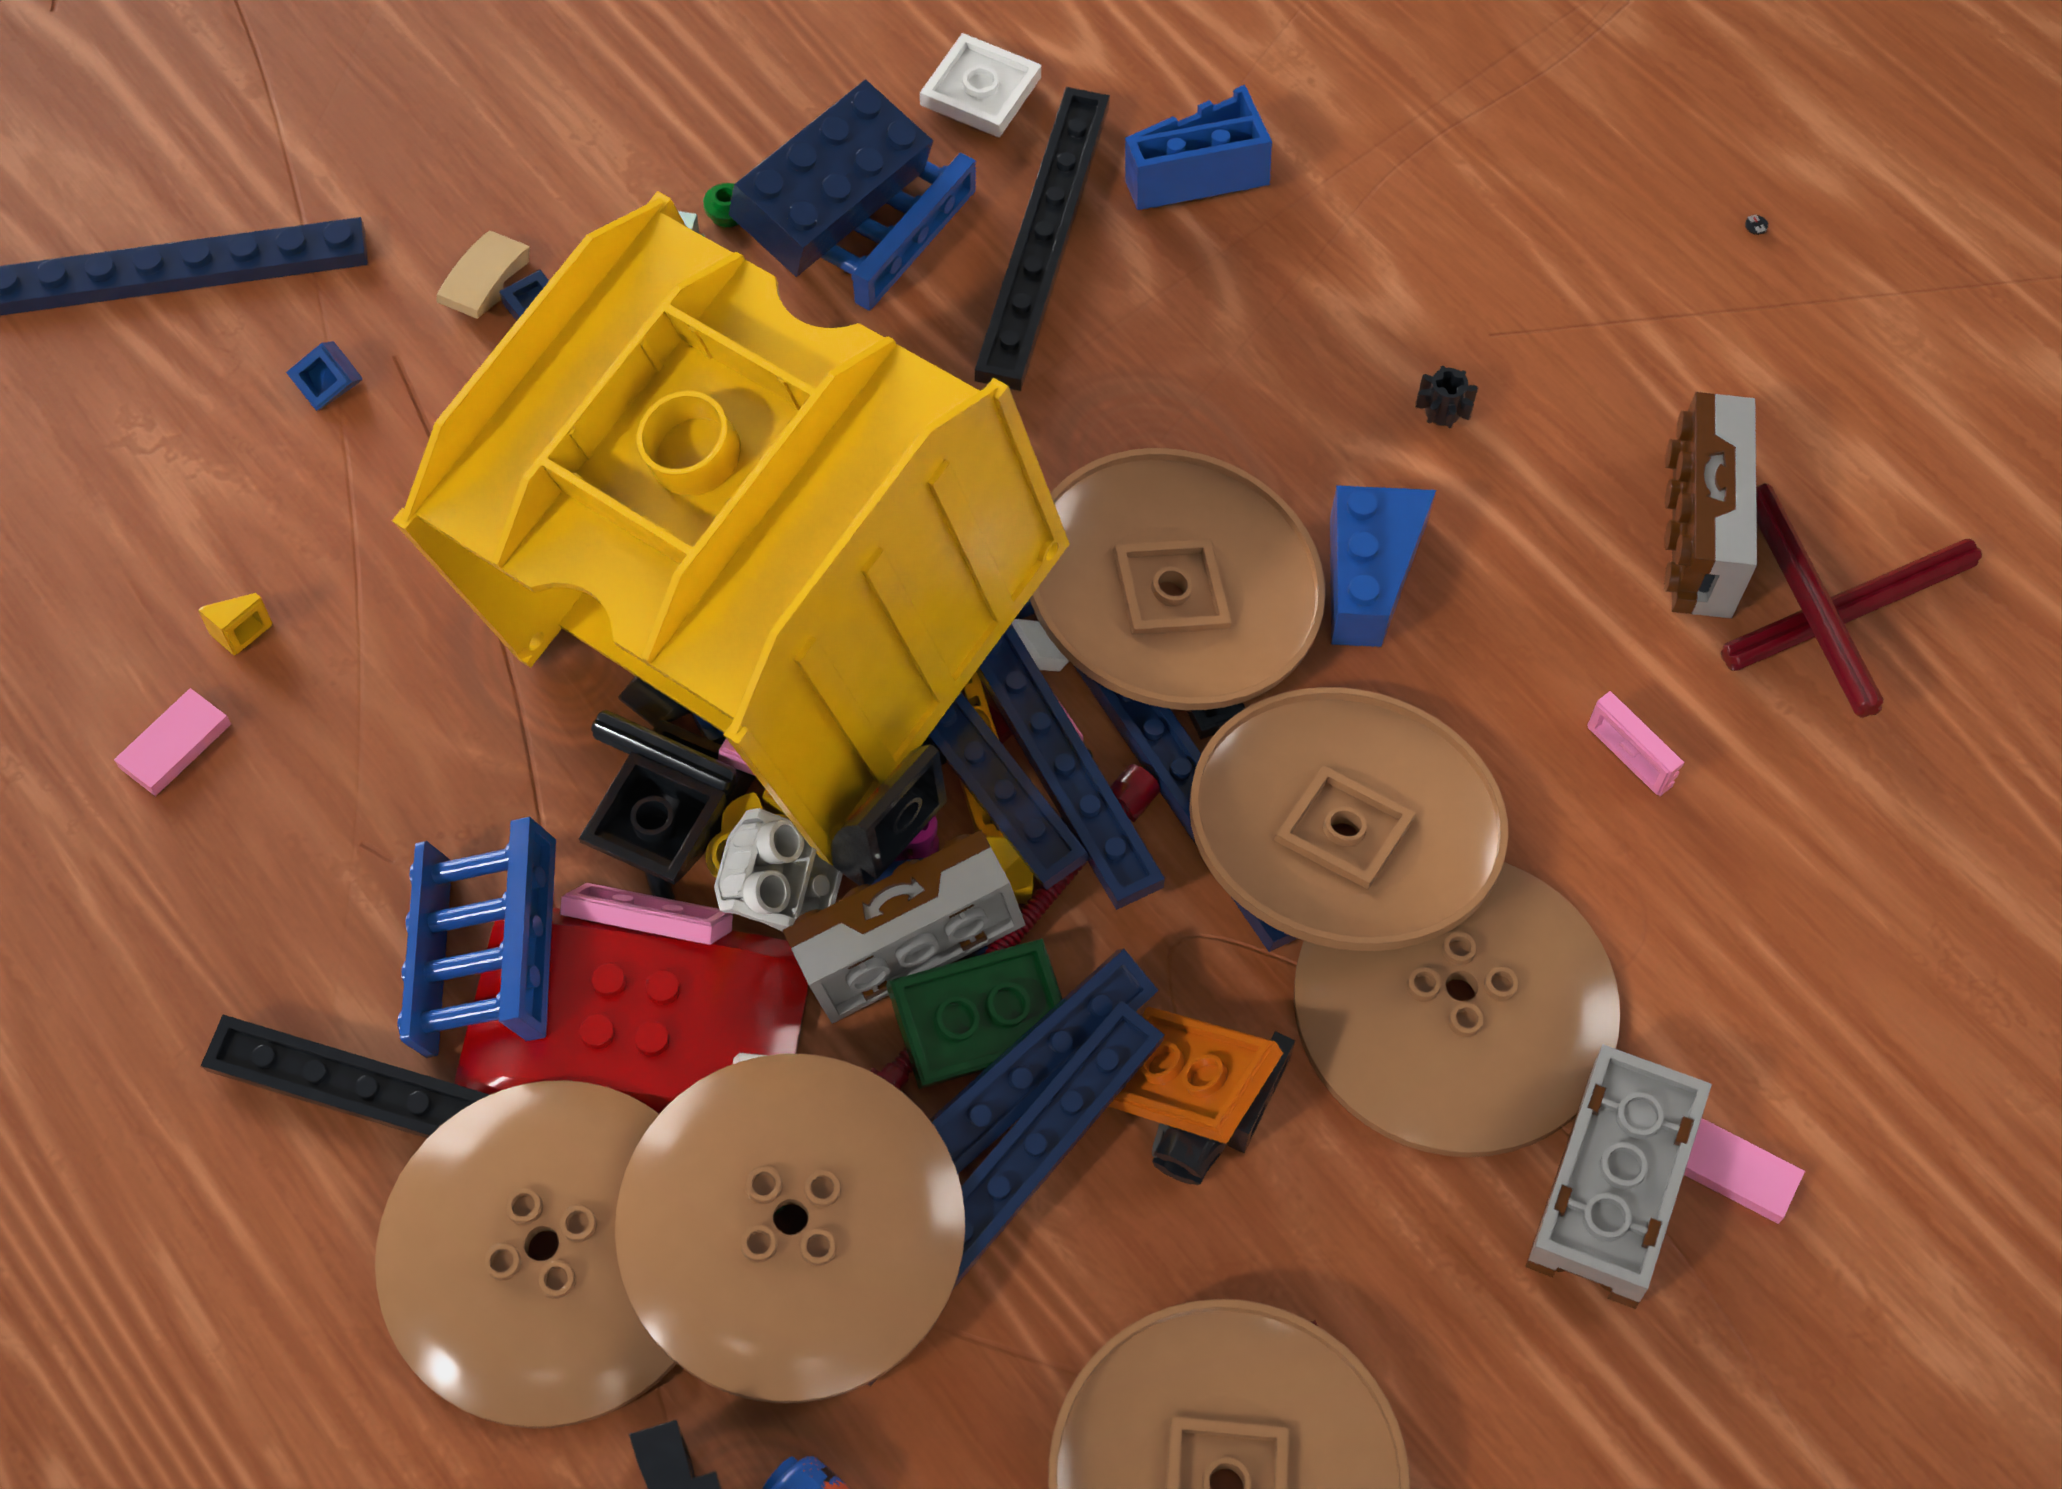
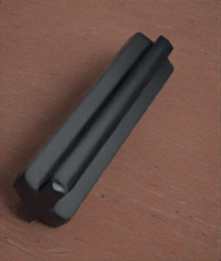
M608 710L599 712L592 724L591 731L596 740L627 754H630L632 751L719 789L725 792V796L731 792L736 783L738 775L733 766Z

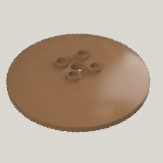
M1144 448L1114 453L1094 460L1066 477L1050 493L1070 544L1030 597L1036 616L1050 640L1076 668L1092 680L1124 697L1145 704L1178 710H1209L1243 703L1269 691L1287 678L1308 653L1320 628L1324 613L1325 579L1322 563L1316 546L1299 517L1279 495L1259 479L1234 465L1204 454L1170 448ZM1162 582H1172L1182 589L1183 594L1170 596L1160 589L1159 584Z
M1342 687L1299 689L1277 694L1248 706L1221 726L1210 739L1196 766L1190 791L1189 811L1196 845L1210 872L1223 889L1247 911L1273 928L1298 939L1335 949L1352 951L1401 949L1424 943L1451 931L1467 920L1489 896L1500 875L1507 853L1508 818L1505 803L1492 773L1475 750L1453 729L1425 711L1401 700L1360 689ZM1339 823L1348 824L1357 831V834L1353 836L1341 835L1332 828V825Z
M1505 862L1491 893L1483 904L1467 920L1435 939L1414 946L1384 951L1343 950L1304 941L1296 966L1294 979L1296 1025L1307 1057L1322 1083L1348 1112L1366 1126L1402 1145L1428 1153L1454 1157L1493 1156L1525 1148L1551 1136L1576 1116L1593 1064L1602 1044L1616 1049L1619 1037L1620 1002L1616 978L1610 960L1599 938L1579 911L1559 892L1530 873ZM1452 980H1463L1471 985L1475 997L1468 1001L1456 1000L1448 994L1446 984Z
M777 1054L737 1062L697 1081L678 1095L653 1121L635 1148L619 1191L615 1222L617 1260L623 1284L637 1316L656 1344L674 1362L710 1386L732 1395L772 1403H803L842 1395L872 1382L904 1360L923 1341L946 1306L957 1279L965 1238V1210L956 1167L947 1146L923 1111L907 1095L876 1074L849 1062L810 1054ZM795 1204L803 1208L808 1216L806 1227L801 1232L792 1235L779 1231L773 1220L776 1212L781 1207Z
M567 1080L522 1084L496 1092L462 1109L432 1133L410 1158L395 1183L381 1219L376 1245V1288L387 1329L398 1351L416 1375L443 1399L465 1412L487 1421L523 1428H557L597 1419L624 1407L660 1382L677 1364L656 1344L642 1325L631 1305L622 1281L615 1241L616 1209L625 1171L638 1143L649 1126L658 1117L659 1114L627 1094L596 1084ZM542 1231L555 1232L559 1238V1247L554 1256L545 1261L533 1260L529 1254V1244L532 1238Z
M1238 1299L1200 1300L1171 1306L1149 1314L1111 1338L1094 1354L1068 1391L1053 1432L1048 1468V1489H1211L1209 1479L1214 1472L1221 1469H1229L1237 1473L1242 1480L1243 1489H1410L1409 1465L1398 1421L1388 1399L1362 1362L1344 1344L1305 1318L1263 1303Z

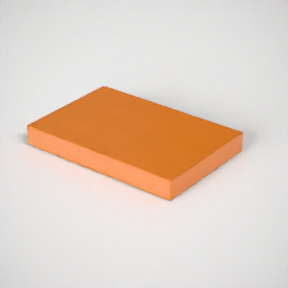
M1148 1006L1142 1017L1165 1035L1164 1041L1108 1107L1227 1144L1280 1060L1283 1052L1275 1041Z

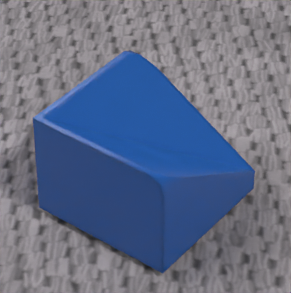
M334 341L319 344L286 372L316 411H319L363 380L362 376Z

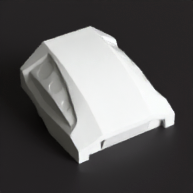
M761 808L747 810L729 834L714 889L720 911L734 913L759 921L782 931L793 925L795 920L802 914L814 909L823 910L835 904L843 873L818 857L816 854L817 850L807 843L790 819Z

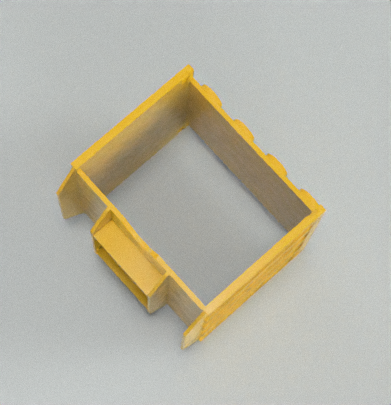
M658 191L646 205L587 234L436 420L405 508H402L392 520L510 652L529 668L534 665L559 631L564 629L724 732L723 735L807 843L817 850L816 854L818 857L832 866L831 844L835 834L912 750L924 743L1070 544L1008 385L993 377L989 384L980 391L897 345L895 340L889 336L885 338L860 323L840 328H822L798 320L782 304L778 281L774 275L745 260L742 254L738 252L733 253L686 227L671 198Z

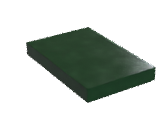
M1043 938L892 979L886 984L918 1089L984 1071L1062 1000Z

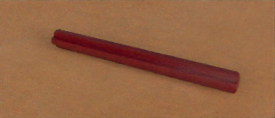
M1764 483L1759 487L1756 486L1757 524L1854 713L1861 718L1878 714L1882 710L1881 705L1884 699L1771 485Z
M1963 539L1830 598L1845 624L1977 566L1978 560L1982 558V552L1976 546L1974 540ZM1800 610L1725 643L1721 651V657L1730 670L1738 671L1815 637L1805 615Z

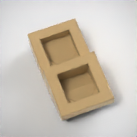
M489 230L469 248L452 269L437 293V303L478 319L501 300L499 291L503 289L504 282L529 263L530 246Z

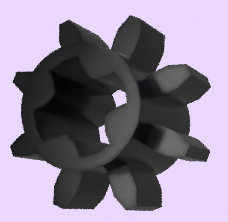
M1441 366L1440 370L1433 377L1427 374L1422 376L1415 407L1425 408L1429 424L1433 422L1437 425L1452 428L1453 423L1459 417L1467 420L1471 418L1478 387L1468 385V379L1465 376L1466 371Z

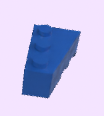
M1246 85L1233 89L1232 98L1216 105L1210 100L1198 105L1197 113L1178 121L1173 116L1125 138V182L1137 210L1156 208L1163 205L1270 185L1272 140Z
M1336 486L1330 515L1331 645L1382 647L1401 591L1426 529L1436 490Z

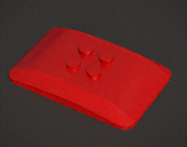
M553 908L546 1038L525 1041L500 1023L499 1020L469 1025L455 1076V1084L492 1095L504 1089L541 1081L567 1080L586 1082L627 1094L660 1114L678 1095L697 1081L717 1070L732 1065L733 1059L738 1053L767 1056L797 1054L809 984L787 940L731 931L713 944L708 945L560 915L561 909ZM505 919L495 921L487 949L500 946L504 939ZM502 969L481 973L474 1002L497 997L501 989Z

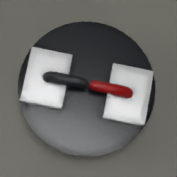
M1756 214L1746 219L1745 227L1750 233L1760 235L1767 231L1768 222L1765 218Z

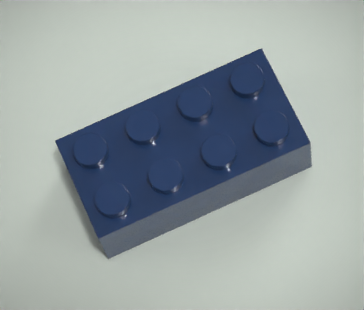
M865 79L734 184L729 216L795 277H798L924 172L933 140Z

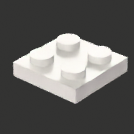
M962 33L921 90L920 105L1000 138L1040 80L1042 65Z

